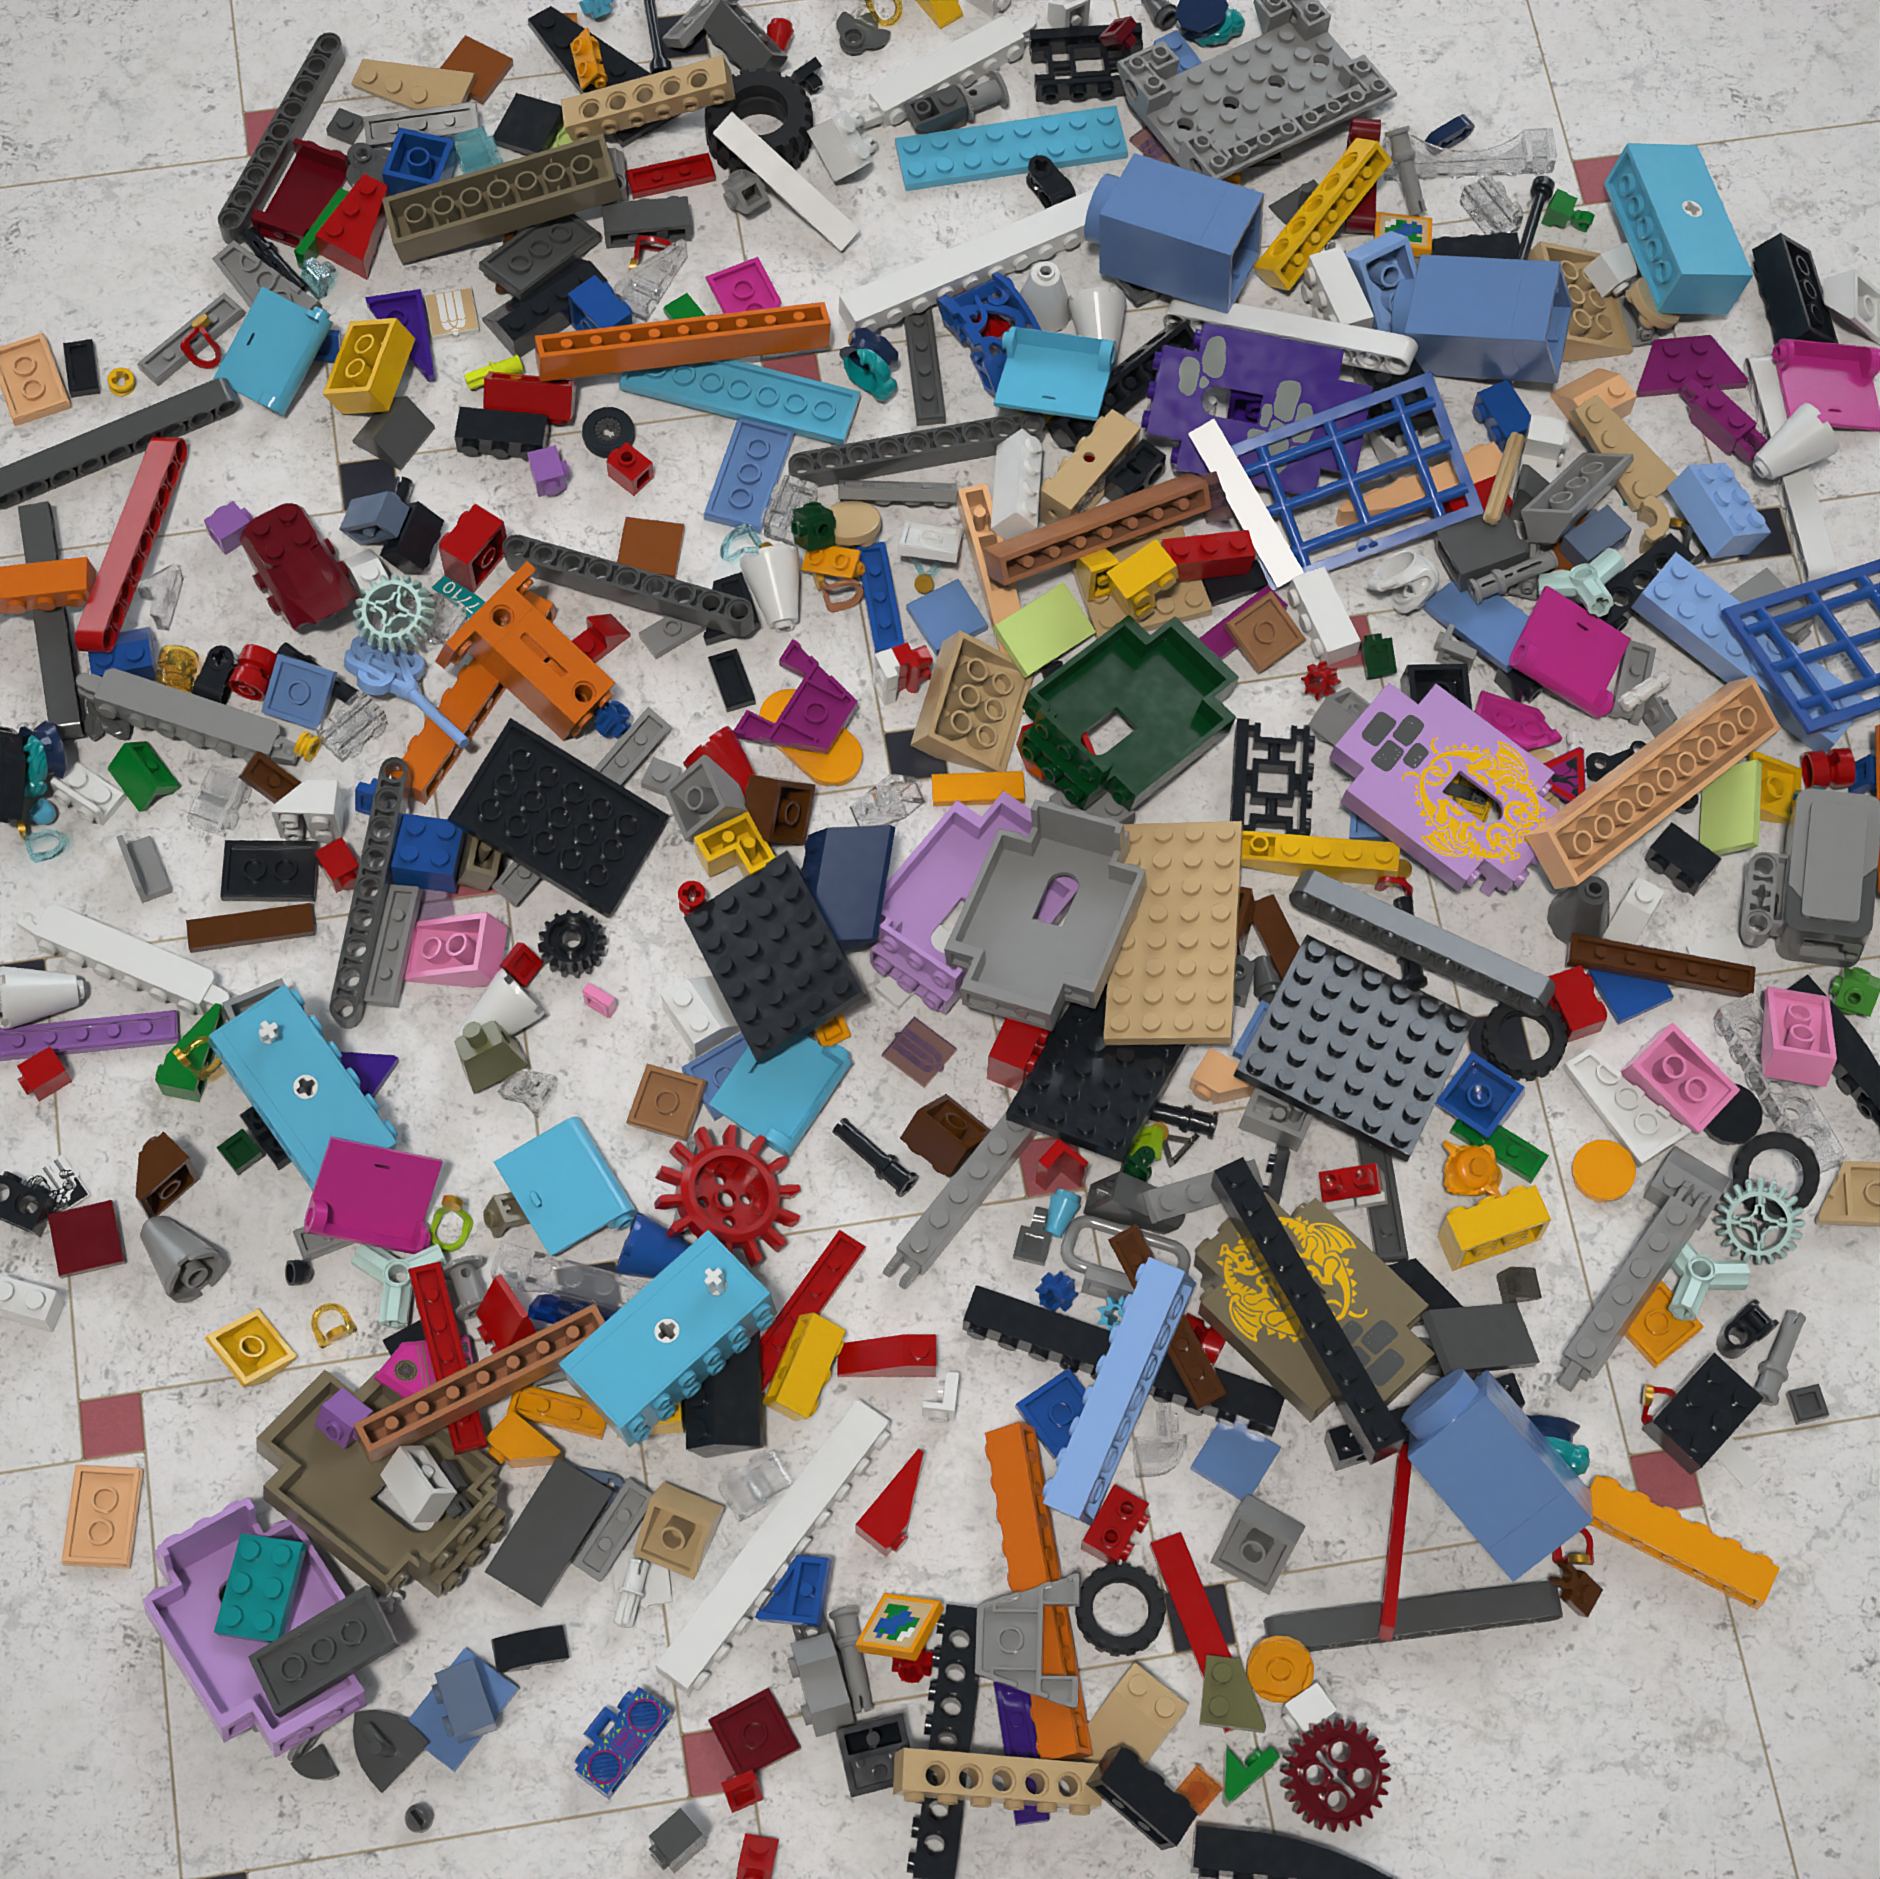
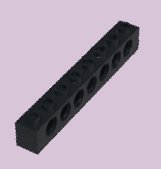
M1672 533L1668 534L1604 585L1611 594L1613 602H1619L1624 606H1618L1614 603L1609 609L1608 614L1598 618L1618 631L1623 630L1632 616L1635 614L1640 616L1631 607L1645 589H1639L1635 585L1646 588L1660 572L1657 569H1662L1675 552L1692 565L1696 556ZM1581 603L1579 604L1580 607H1582V608H1584L1585 610H1587V609L1584 607L1583 604H1581ZM1498 668L1494 682L1512 700L1520 703L1525 702L1527 699L1530 702L1539 696L1543 690L1542 687H1544L1515 668L1508 673Z
M946 1604V1612L941 1614L937 1622L936 1634H942L943 1636L941 1647H934L932 1667L939 1669L937 1681L930 1680L928 1701H934L933 1715L926 1714L924 1735H930L928 1750H940L937 1746L938 1740L942 1737H950L956 1743V1747L952 1752L970 1753L979 1678L975 1674L977 1608ZM955 1636H962L967 1640L968 1646L963 1650H955L949 1642ZM956 1669L963 1673L964 1679L958 1684H952L947 1681L945 1675L948 1671ZM947 1703H954L959 1707L960 1713L954 1718H948L943 1715L941 1708ZM927 1769L926 1780L929 1784L936 1786L937 1784L932 1778L935 1772ZM960 1772L959 1781L963 1787H966L967 1774ZM925 1797L924 1802H915L922 1804L920 1817H913L911 1838H917L916 1852L909 1851L906 1873H913V1879H955L964 1800H958L957 1805H941L937 1803V1798ZM934 1805H941L946 1808L948 1815L942 1821H935L929 1816V1809ZM935 1839L940 1841L944 1847L943 1852L937 1856L929 1855L924 1849V1845L929 1840Z

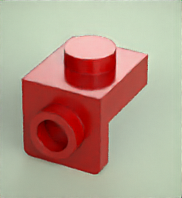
M745 1833L736 1879H772L779 1839Z

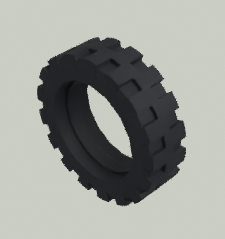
M1500 1002L1499 1006H1495L1491 1010L1484 1024L1481 1034L1483 1054H1487V1061L1503 1073L1512 1076L1511 1078L1519 1081L1520 1078L1526 1079V1081H1534L1539 1076L1543 1078L1558 1066L1564 1055L1568 1043L1566 1023H1562V1015L1557 1009L1554 1011L1550 1003L1543 1015L1531 1016ZM1513 1017H1527L1536 1020L1545 1028L1550 1037L1548 1051L1544 1056L1535 1060H1522L1512 1056L1503 1048L1499 1040L1498 1032L1501 1025Z
M1771 1131L1757 1135L1748 1141L1739 1151L1733 1164V1186L1739 1184L1744 1191L1746 1190L1745 1181L1749 1179V1167L1753 1159L1762 1151L1772 1148L1784 1149L1792 1153L1800 1161L1804 1172L1803 1183L1795 1194L1798 1197V1201L1791 1207L1792 1209L1797 1207L1806 1208L1814 1198L1820 1182V1167L1813 1150L1802 1139L1786 1132ZM1756 1196L1742 1201L1751 1211L1755 1209ZM1766 1199L1767 1209L1770 1213L1786 1217L1784 1210L1777 1202ZM1760 1206V1210H1759V1213H1758V1214H1760V1216H1763V1215L1761 1214V1206Z
M1112 1563L1106 1565L1105 1568L1095 1570L1083 1582L1080 1591V1607H1075L1077 1626L1079 1631L1081 1630L1084 1634V1639L1089 1644L1094 1645L1095 1649L1103 1653L1105 1651L1110 1653V1656L1115 1657L1125 1654L1126 1656H1132L1136 1652L1148 1648L1150 1643L1158 1637L1166 1613L1164 1594L1162 1589H1159L1157 1586L1158 1582L1153 1576L1147 1575L1144 1569L1130 1567L1131 1564L1122 1563L1121 1565ZM1113 1583H1125L1137 1588L1144 1595L1148 1604V1618L1145 1625L1137 1633L1127 1637L1114 1636L1104 1632L1097 1625L1093 1616V1601L1096 1594L1105 1586Z

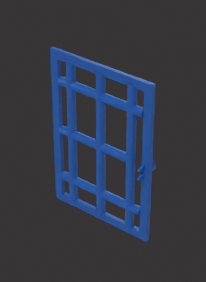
M1431 371L1230 446L1236 457L1256 450L1259 461L1243 466V469L1248 477L1261 472L1265 473L1276 502L1266 508L1271 517L1281 516L1292 545L1289 548L1304 573L1324 566L1327 571L1433 533L1436 530L1484 514L1483 507L1435 383L1434 374ZM1424 388L1427 395L1426 399L1405 406L1402 395ZM1391 400L1394 411L1338 431L1335 420ZM1432 409L1444 441L1421 449L1410 417ZM1399 422L1410 454L1354 474L1342 442ZM1321 425L1324 426L1327 436L1276 455H1270L1267 445ZM1332 447L1343 479L1287 499L1275 467ZM1448 452L1460 484L1438 492L1426 460ZM1415 465L1426 497L1370 517L1359 485ZM1348 490L1359 522L1303 542L1291 510ZM1464 495L1468 506L1446 514L1442 503ZM1428 508L1432 509L1435 517L1432 520L1375 541L1370 537H1362L1358 540L1356 548L1313 564L1310 562L1307 554L1309 552ZM1256 552L1262 571L1268 581V586L1273 591L1289 586L1291 582L1280 588L1276 587Z
M1880 559L1733 605L1721 611L1807 735L1880 710V696L1840 710L1833 704V701L1880 686V673L1876 674L1857 648L1880 640V627L1849 637L1831 612L1832 610L1869 599L1880 613V583L1873 584L1869 579V576L1880 573ZM1856 581L1861 589L1824 601L1818 594L1819 592ZM1806 597L1811 604L1774 617L1767 611L1769 608ZM1754 613L1759 622L1746 625L1741 617ZM1819 615L1837 641L1798 654L1780 627ZM1768 632L1785 656V659L1772 662L1754 636ZM1845 652L1863 678L1824 691L1806 664ZM1794 669L1812 696L1799 700L1780 673ZM1820 706L1825 715L1812 719L1806 710Z

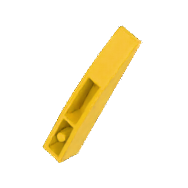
M1243 831L1241 866L1299 877L1304 870L1312 869L1339 882L1376 885L1379 877H1398L1400 847L1393 842ZM1385 882V883H1384V885H1389V886H1395V887H1396V883H1391V882Z

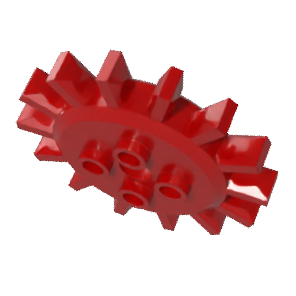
M729 1124L722 1136L723 1145L719 1146L713 1145L705 1126L700 1127L693 1135L700 1151L697 1155L692 1154L679 1141L669 1151L685 1167L683 1171L680 1172L666 1166H661L657 1171L655 1178L676 1186L675 1194L659 1196L654 1202L655 1209L677 1208L681 1219L674 1221L666 1232L669 1238L679 1236L683 1231L689 1229L698 1239L709 1230L732 1254L733 1249L742 1247L751 1268L755 1267L763 1259L756 1244L759 1238L764 1240L777 1253L787 1243L771 1225L773 1222H777L793 1228L797 1224L800 1215L779 1206L780 1199L795 1198L801 1191L800 1185H778L774 1175L780 1173L789 1160L786 1156H783L767 1165L760 1159L758 1153L763 1149L766 1139L761 1134L750 1143L748 1150L736 1146V1125ZM715 1177L721 1178L724 1185L717 1184ZM718 1194H728L732 1198L733 1205L731 1207L721 1205L718 1201ZM740 1197H746L749 1200V1204L742 1203ZM697 1200L704 1201L706 1208L699 1205ZM723 1220H729L732 1227L730 1228L724 1224Z

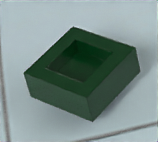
M243 1128L217 1146L218 1152L237 1175L263 1157L261 1150Z

